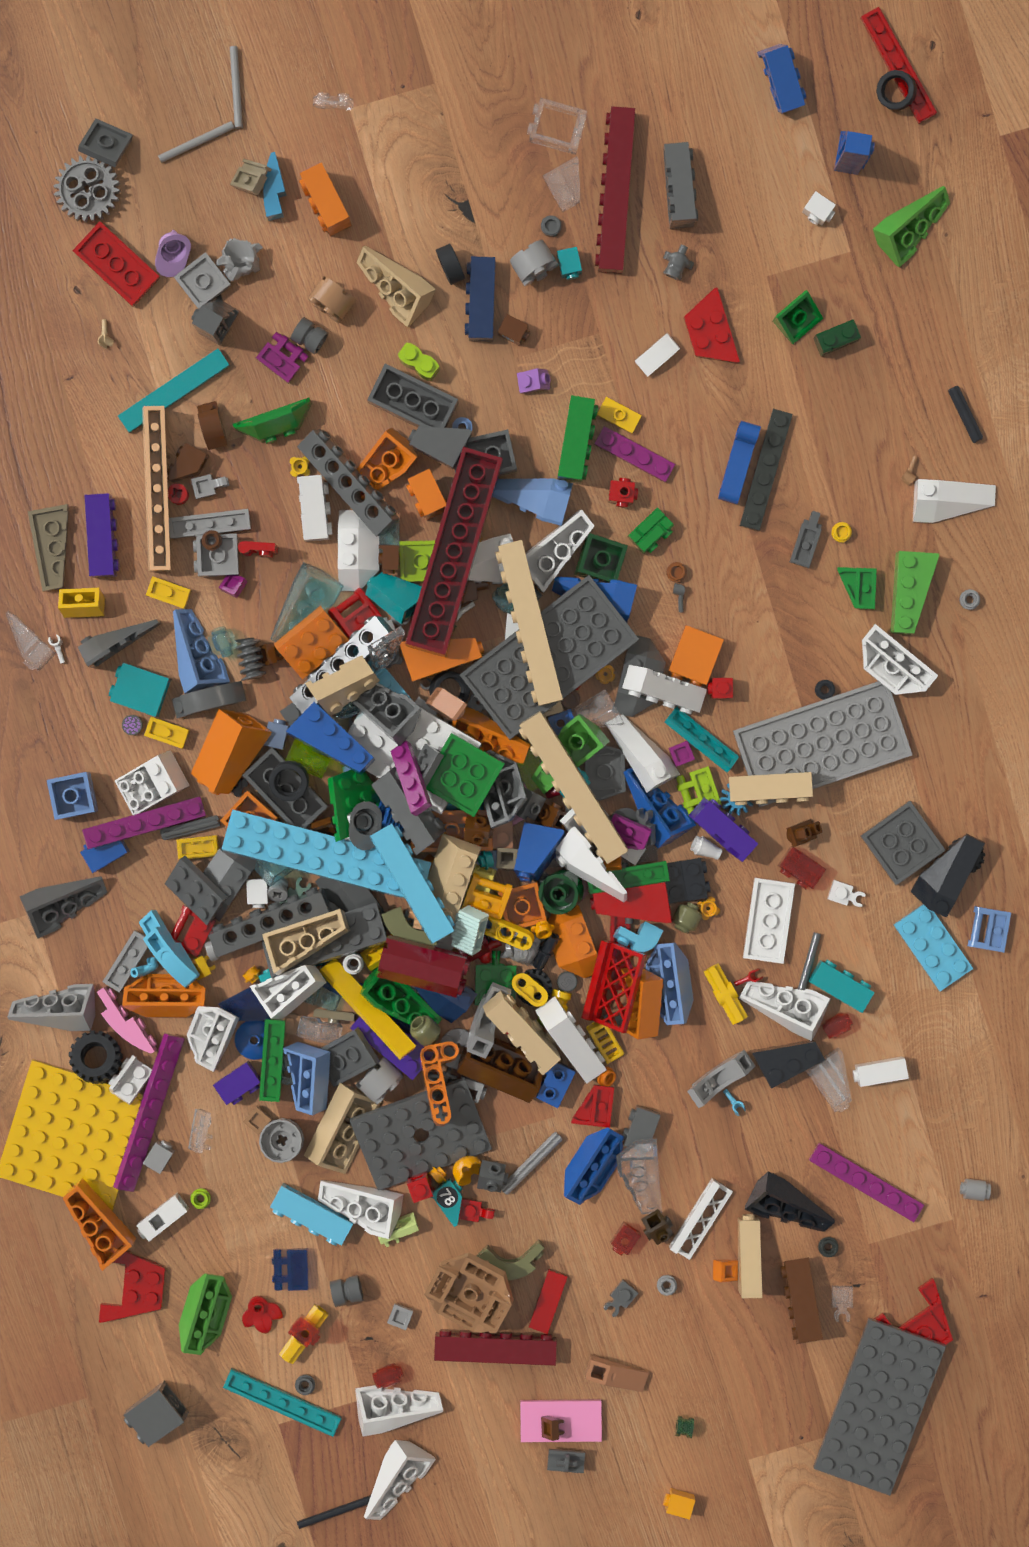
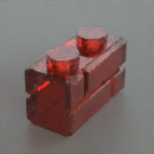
M790 846L778 864V867L781 868L780 873L787 878H790L792 875L798 880L796 884L805 890L808 887L813 889L826 871L824 867Z

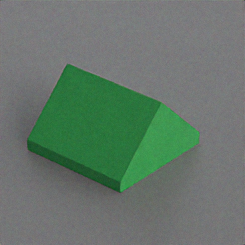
M805 290L779 312L772 322L790 343L794 344L818 324L823 317L811 295Z

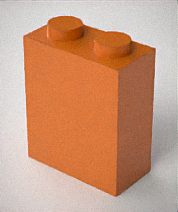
M686 625L668 669V672L672 673L671 677L681 681L683 678L691 680L690 684L699 687L702 685L706 686L724 639Z

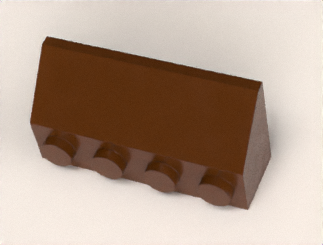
M495 1037L494 1044L486 1059L467 1052L466 1042L456 1071L461 1075L528 1103L539 1092L543 1077L538 1071L537 1063L535 1061L531 1063L520 1048H516Z

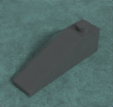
M155 619L94 637L90 635L81 641L82 645L78 649L86 665L96 668L159 626L161 622Z
M323 877L315 881L319 888L324 889L327 899L344 912L377 902L380 913H385L369 889ZM383 920L384 928L386 931L388 928L386 927L385 922Z

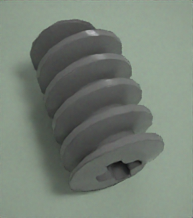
M255 638L235 640L236 643H241L236 647V650L242 651V653L237 655V658L243 659L238 665L245 667V669L240 671V674L246 675L241 681L258 679L265 675V671H260V668L265 666V664L258 662L263 656L257 655V652L261 651L262 648L256 647V644L261 642V640Z

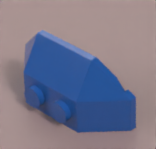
M608 1127L586 1136L565 1169L564 1197L581 1205L585 1200L601 1192L622 1159V1141L624 1136Z

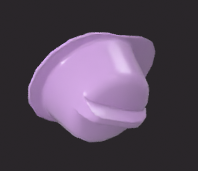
M172 230L163 235L159 240L155 267L162 276L174 277L185 268L191 249L190 240L186 236Z

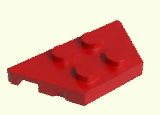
M716 287L684 316L685 325L695 357L711 358L712 360H722L737 364L740 360L720 294Z

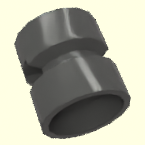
M303 317L295 327L290 339L299 345L305 344V348L315 355L324 344L328 332L321 327L314 328V323Z
M358 1275L347 1278L346 1282L342 1279L330 1281L331 1295L335 1307L347 1305L348 1300L352 1303L364 1300Z

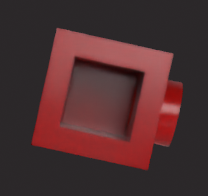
M711 678V682L707 683V693L711 695V699H732L733 678Z

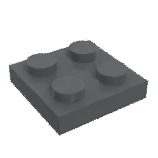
M95 118L79 144L78 151L116 167L131 143L133 134Z

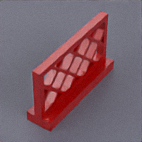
M601 940L581 1018L587 1021H594L621 1033H627L647 955L619 945L620 943L615 941ZM618 950L623 955V959L619 962L616 959ZM634 956L639 957L637 966L633 968L630 959ZM626 963L629 971L623 975L620 965ZM615 969L619 978L612 981L611 975ZM631 975L633 983L628 988L625 978ZM621 982L624 991L618 994L614 985ZM610 988L613 998L607 1000L606 994ZM626 994L628 1002L623 1007L620 998ZM615 1001L619 1010L613 1014L610 1004ZM605 1008L608 1017L603 1020L600 1017L602 1009ZM620 1014L623 1019L621 1027L617 1025L615 1017Z

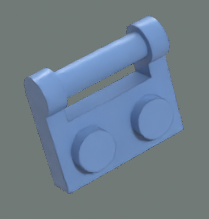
M974 906V923L971 940H968L967 946L1004 953L1011 913ZM983 914H986L989 917L983 943L978 941Z

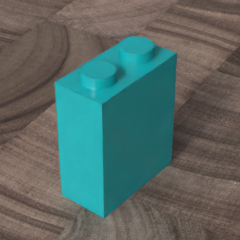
M126 663L118 666L115 677H117L116 684L111 686L108 695L111 697L110 701L154 717H159L172 679Z

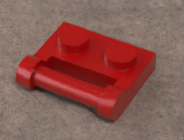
M242 541L238 544V550L247 557L253 555V553H259L261 557L273 558V554L278 555L279 547L275 543Z
M361 588L356 589L352 596L337 607H332L328 610L329 616L335 620L349 640L350 635L356 630H360L369 617L382 616ZM358 600L361 601L362 606L347 617H342L341 613Z
M183 905L181 908L182 913L171 936L175 943L181 942L186 952L198 957L216 920L213 919L210 924L206 925L191 909ZM189 915L195 918L182 942L178 940V937Z

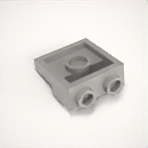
M220 534L222 544L219 549L214 551L207 550L202 545L203 535H196V540H193V551L197 553V561H194V572L198 573L199 577L239 575L238 534ZM215 537L209 538V544L216 542Z

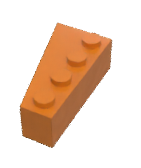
M83 1178L66 1192L63 1200L73 1219L77 1221L81 1229L80 1232L89 1243L90 1250L93 1256H96L99 1267L103 1271L132 1247L136 1237Z

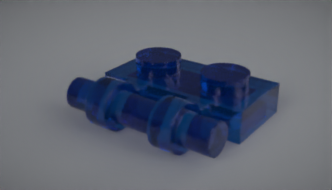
M308 1248L287 1249V1257H281V1249H273L271 1262L274 1265V1275L272 1276L274 1290H283L282 1283H288V1291L309 1290ZM287 1264L288 1275H282V1265Z

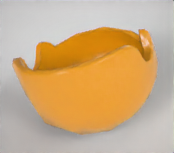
M465 1156L455 1162L452 1171L459 1186L470 1184L473 1174L479 1175L481 1161L478 1157Z

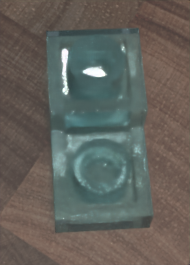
M320 987L304 1002L330 1011H336L341 996L324 987Z

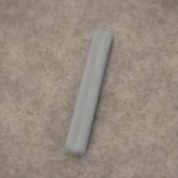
M554 1132L507 1179V1184L502 1185L501 1190L508 1195L562 1141V1137L557 1132Z

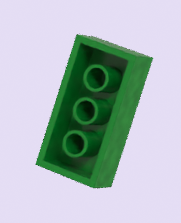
M571 395L557 476L558 480H565L575 484H581L582 480H586L588 465L584 464L585 460L590 458L592 446L588 445V440L593 439L595 425H591V422L596 420L598 405H594L595 399Z

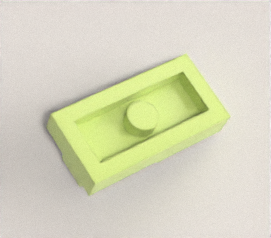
M414 1213L399 1217L389 1239L378 1236L380 1244H385L386 1247H389V1241L395 1239L396 1243H399V1237L401 1238L419 1231Z

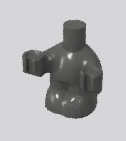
M681 244L678 252H665L663 259L668 260L669 263L663 272L664 275L681 281L684 269L692 270L694 262L688 260L685 255L688 250L687 246Z

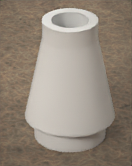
M696 836L690 849L695 855L710 857L716 860L719 859L722 853L721 848L704 836Z

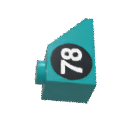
M450 1177L446 1182H443L434 1189L433 1199L455 1227L458 1225L462 1200L461 1191L463 1188L457 1184L456 1180L453 1181Z

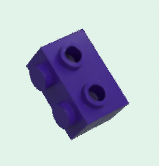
M248 1060L214 1083L213 1086L226 1105L229 1103L235 1105L243 1099L241 1095L247 1091L251 1094L260 1088L258 1084L261 1078Z

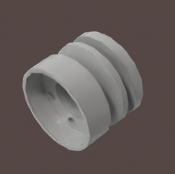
M285 1118L273 1120L266 1125L259 1139L260 1149L264 1156L278 1163L290 1161L297 1156L304 1143V1135L300 1126L291 1119ZM280 1134L283 1137H287L288 1140L285 1141L286 1145H283V1143H278L277 1140L280 1138Z

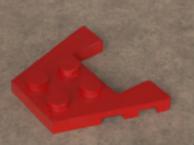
M128 1250L112 1262L125 1264L122 1305L101 1303L99 1323L162 1308L166 1267L132 1254Z
M931 1278L918 1287V1290L929 1306L898 1328L946 1345L953 1338L936 1283ZM881 1313L880 1315L874 1318L875 1320L891 1325V1323L886 1318L884 1313Z

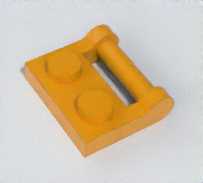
M473 873L462 908L471 905V907L489 914L490 917L501 920L513 885L508 883L504 885L479 877L480 874ZM476 885L502 892L503 895L500 897L475 888Z

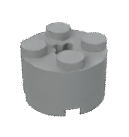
M538 240L528 245V249L519 251L510 259L513 269L524 286L531 284L534 279L537 281L544 279L548 275L547 271H551L559 265L543 240Z
M383 1056L379 1063L372 1066L366 1072L364 1078H361L356 1086L372 1102L379 1104L388 1091H392L399 1084L403 1075Z

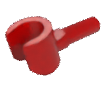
M754 969L749 972L748 976L735 981V986L763 979V976L760 978L755 976V972L760 969Z

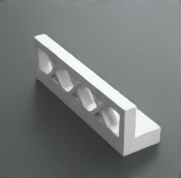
M712 1178L670 1243V1250L690 1260L733 1191ZM718 1188L726 1192L723 1199L714 1201L713 1196ZM713 1205V1215L703 1218V1212L706 1207ZM702 1222V1232L692 1235V1229L696 1223ZM691 1239L692 1248L689 1253L680 1249L685 1240Z

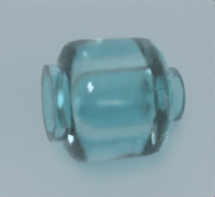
M225 626L210 631L211 634L208 637V642L213 654L221 655L222 658L232 655L233 650L237 647L233 631Z

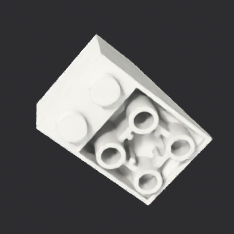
M171 750L157 755L115 780L132 815L139 814L190 786Z

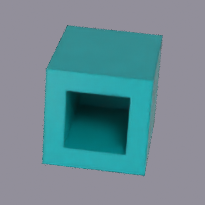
M577 247L557 251L561 277L567 278V280L579 278L578 275L582 274V268Z

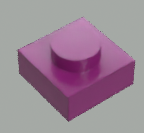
M226 575L219 589L238 598L248 581L239 575Z
M688 741L668 748L675 767L695 760Z

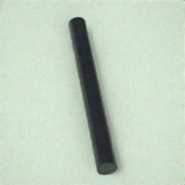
M371 1495L297 1521L298 1528L302 1529L366 1506Z

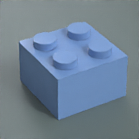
M91 772L47 780L55 820L98 812Z

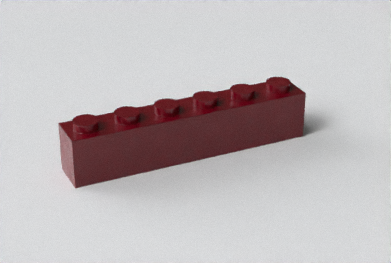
M441 1329L435 1333L434 1361L556 1366L557 1337L546 1333L541 1334V1336H533L532 1333L512 1335L511 1332H500V1335L489 1332L472 1334L470 1330L452 1333V1330Z

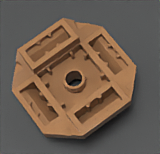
M471 1253L442 1261L424 1294L438 1314L477 1333H497L514 1301L506 1272L490 1264L489 1261H484Z

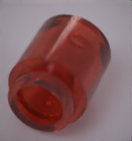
M840 1012L827 1019L826 1023L822 1025L826 1035L831 1039L852 1030L850 1025L853 1022L848 1014L844 1015Z
M395 1363L377 1369L375 1373H372L376 1387L378 1389L381 1387L385 1389L402 1382L401 1377L404 1374L400 1365L396 1366Z

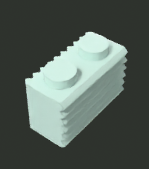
M471 905L460 909L455 916L457 922L451 934L453 939L451 946L471 956L479 952L489 914L475 909Z

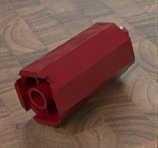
M392 935L387 937L385 943H388L387 948H383L378 967L380 972L377 977L455 998L458 995H462L467 982L464 976L469 972L472 961L468 959V955Z

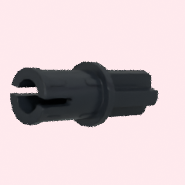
M552 932V935L546 938L543 945L539 947V953L533 963V967L541 971L544 969L549 957L553 956L554 948L560 940L557 934Z

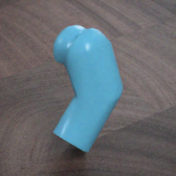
M155 957L147 958V965L132 968L130 971L131 976L134 978L145 976L156 970L159 966L158 960Z

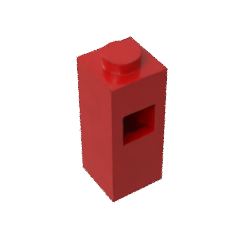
M428 1171L408 1178L407 1186L413 1203L433 1197L434 1186Z

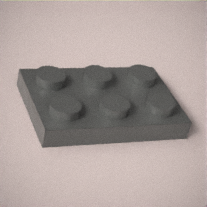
M186 856L179 859L165 882V885L206 925L213 921L228 898Z
M359 1027L320 1048L330 1052L329 1081L333 1087L380 1062Z

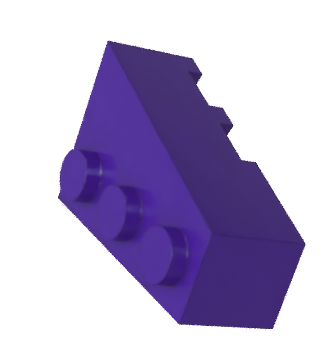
M703 798L688 816L730 854L743 862L758 843L748 835L750 832L741 824L738 826L734 823L736 819L727 811L725 814L720 811L721 806L715 800L711 799L709 801Z

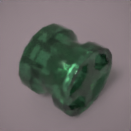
M677 1416L675 1436L680 1437L684 1435L691 1439L694 1429V1418L684 1419L682 1416Z

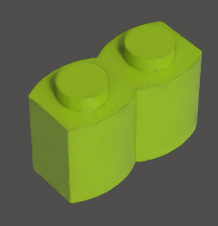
M405 343L398 353L401 363L409 369L416 370L417 374L424 380L432 381L440 370L435 359L422 354L420 349L411 343Z

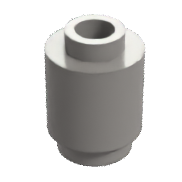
M966 1178L964 1182H961L960 1194H963L964 1199L989 1200L991 1184L982 1180Z

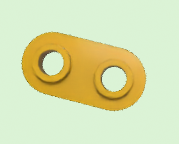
M518 973L513 977V989L531 1005L540 1007L547 1002L548 993L546 989L528 974ZM520 979H524L526 981V985L521 987L519 986L518 981ZM536 992H540L542 995L538 1000L534 998Z

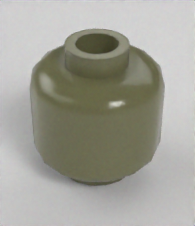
M689 902L687 905H679L672 919L675 924L674 927L686 934L689 931L694 932L702 918V914L698 911L699 907Z
M418 1016L411 1023L410 1034L421 1045H431L439 1039L440 1026L430 1016Z

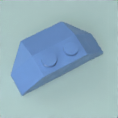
M676 943L656 944L645 966L646 970L663 979L660 1017L664 1019L666 1025L686 1024L694 1000L688 959Z

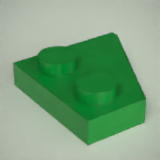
M837 567V571L854 608L875 609L877 568Z

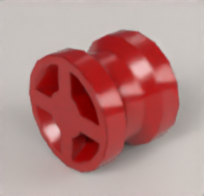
M175 483L168 488V499L176 505H182L188 501L189 492L182 484Z

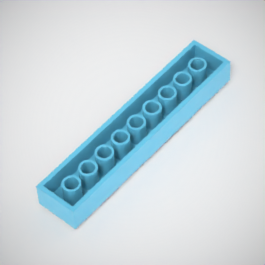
M232 809L222 851L405 899L376 847L370 850H360L349 840L343 839L336 842L334 836ZM412 857L414 862L418 861L424 871L421 874L426 881L431 862Z

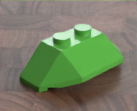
M205 1273L190 1286L179 1322L181 1351L183 1353L201 1355L221 1335L232 1299L231 1292L223 1276Z

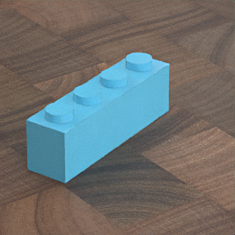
M285 1183L280 1187L270 1206L273 1209L272 1212L280 1217L285 1215L291 1218L290 1221L299 1227L304 1225L309 1228L308 1231L310 1233L326 1237V1241L335 1246L337 1244L342 1246L353 1225L346 1216L335 1212L326 1205Z

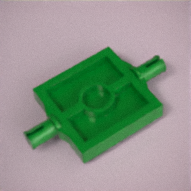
M492 951V963L476 964L475 992L477 996L474 999V1005H479L483 995L487 994L492 982L511 989V996L515 1000L516 991L512 987V979L516 975V965L500 963L501 951H497V958L496 951Z

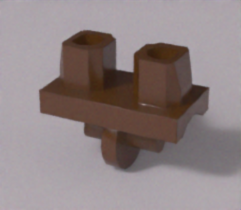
M811 819L786 828L787 839L792 843V847L816 839L817 835L823 832L820 822L812 823Z

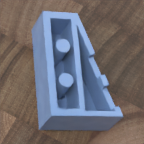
M301 1042L284 1047V1054H287L289 1066H287L288 1073H291L293 1081L291 1089L296 1110L313 1116L327 1109L330 1052Z

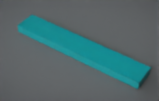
M217 348L119 414L118 417L127 431L131 433L143 425L142 408L144 406H164L165 410L230 365L219 348Z
M231 1368L223 1386L226 1390L334 1437L342 1419L337 1414Z

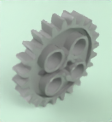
M79 156V162L72 158L71 166L64 163L66 170L59 169L62 176L55 177L59 184L53 186L59 190L54 195L60 198L57 204L63 205L61 210L63 212L68 211L67 215L70 218L75 214L76 221H79L82 217L85 223H87L88 217L93 222H95V216L102 220L103 212L110 215L108 208L115 209L112 202L119 201L115 194L121 193L119 189L115 188L120 185V182L114 180L118 176L116 173H111L113 168L111 166L105 168L106 163L101 162L99 164L97 159L92 161L90 156H87L86 161ZM95 171L96 177L92 180L87 179L88 173ZM73 180H77V187L73 189L69 188L70 182ZM88 185L90 191L86 193L85 186ZM101 189L105 190V195L103 197H96L97 191ZM80 199H87V203L85 206H78V202Z

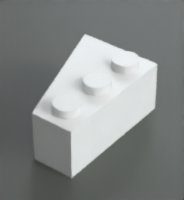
M322 475L297 477L304 541L329 540V535H332L333 532L332 523H328L327 515L331 514L330 502H326V494H329L328 482H324Z
M303 965L275 978L267 979L260 984L252 985L250 988L270 1018L282 1020L322 987L326 981L316 966Z

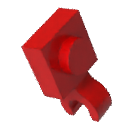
M462 1198L459 1219L479 1222L480 1217L493 1219L495 1209L481 1207L482 1201Z

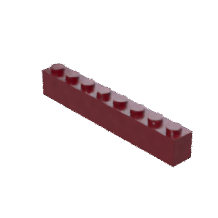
M611 106L610 113L606 112L605 125H609V133H605L604 145H608L607 153H603L602 165H606V173H602L601 185L605 186L604 193H600L599 206H603V214L599 213L598 226H602L601 234H597L596 246H600V254L595 255V266H599L598 272L623 273L635 108Z

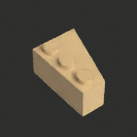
M362 655L339 666V671L330 675L326 672L322 674V679L314 683L311 680L305 683L329 716L339 713L344 706L357 700L359 695L366 690L372 689L380 681Z

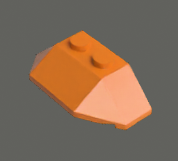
M579 905L561 915L551 913L548 924L554 925L555 929L552 932L560 938L553 951L558 967L582 978L592 976L597 952Z
M147 974L131 985L124 987L122 1006L144 1017L186 1018L194 1014L198 1006L205 1007L206 988L201 986L196 980L188 987H184L170 974Z

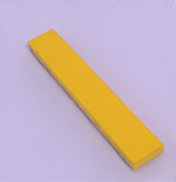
M333 959L320 969L321 975L399 1060L415 1049L416 1045L385 1012L374 1008L360 994L362 986L351 974L344 970L337 959Z

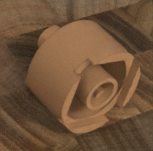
M323 276L308 298L317 309L323 313L325 311L337 323L344 319L357 301L350 293L346 295L347 293L340 285Z

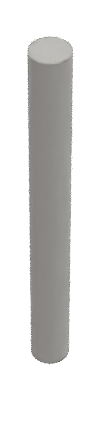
M231 46L230 61L235 129L243 128L238 47Z
M230 121L162 153L158 157L161 163L235 128Z

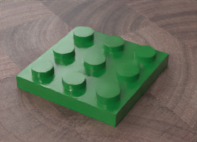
M451 733L440 751L444 757L426 789L475 817L505 763Z

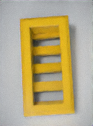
M596 1022L586 1027L607 1065L624 1055L622 1048L609 1027ZM608 1033V1036L598 1041V1038ZM612 1040L613 1043H611V1044H609L608 1046L602 1048L603 1045H605L606 1043H608V1042H610V1041ZM615 1047L617 1048L616 1051L612 1052L609 1055H606V1052L610 1051Z

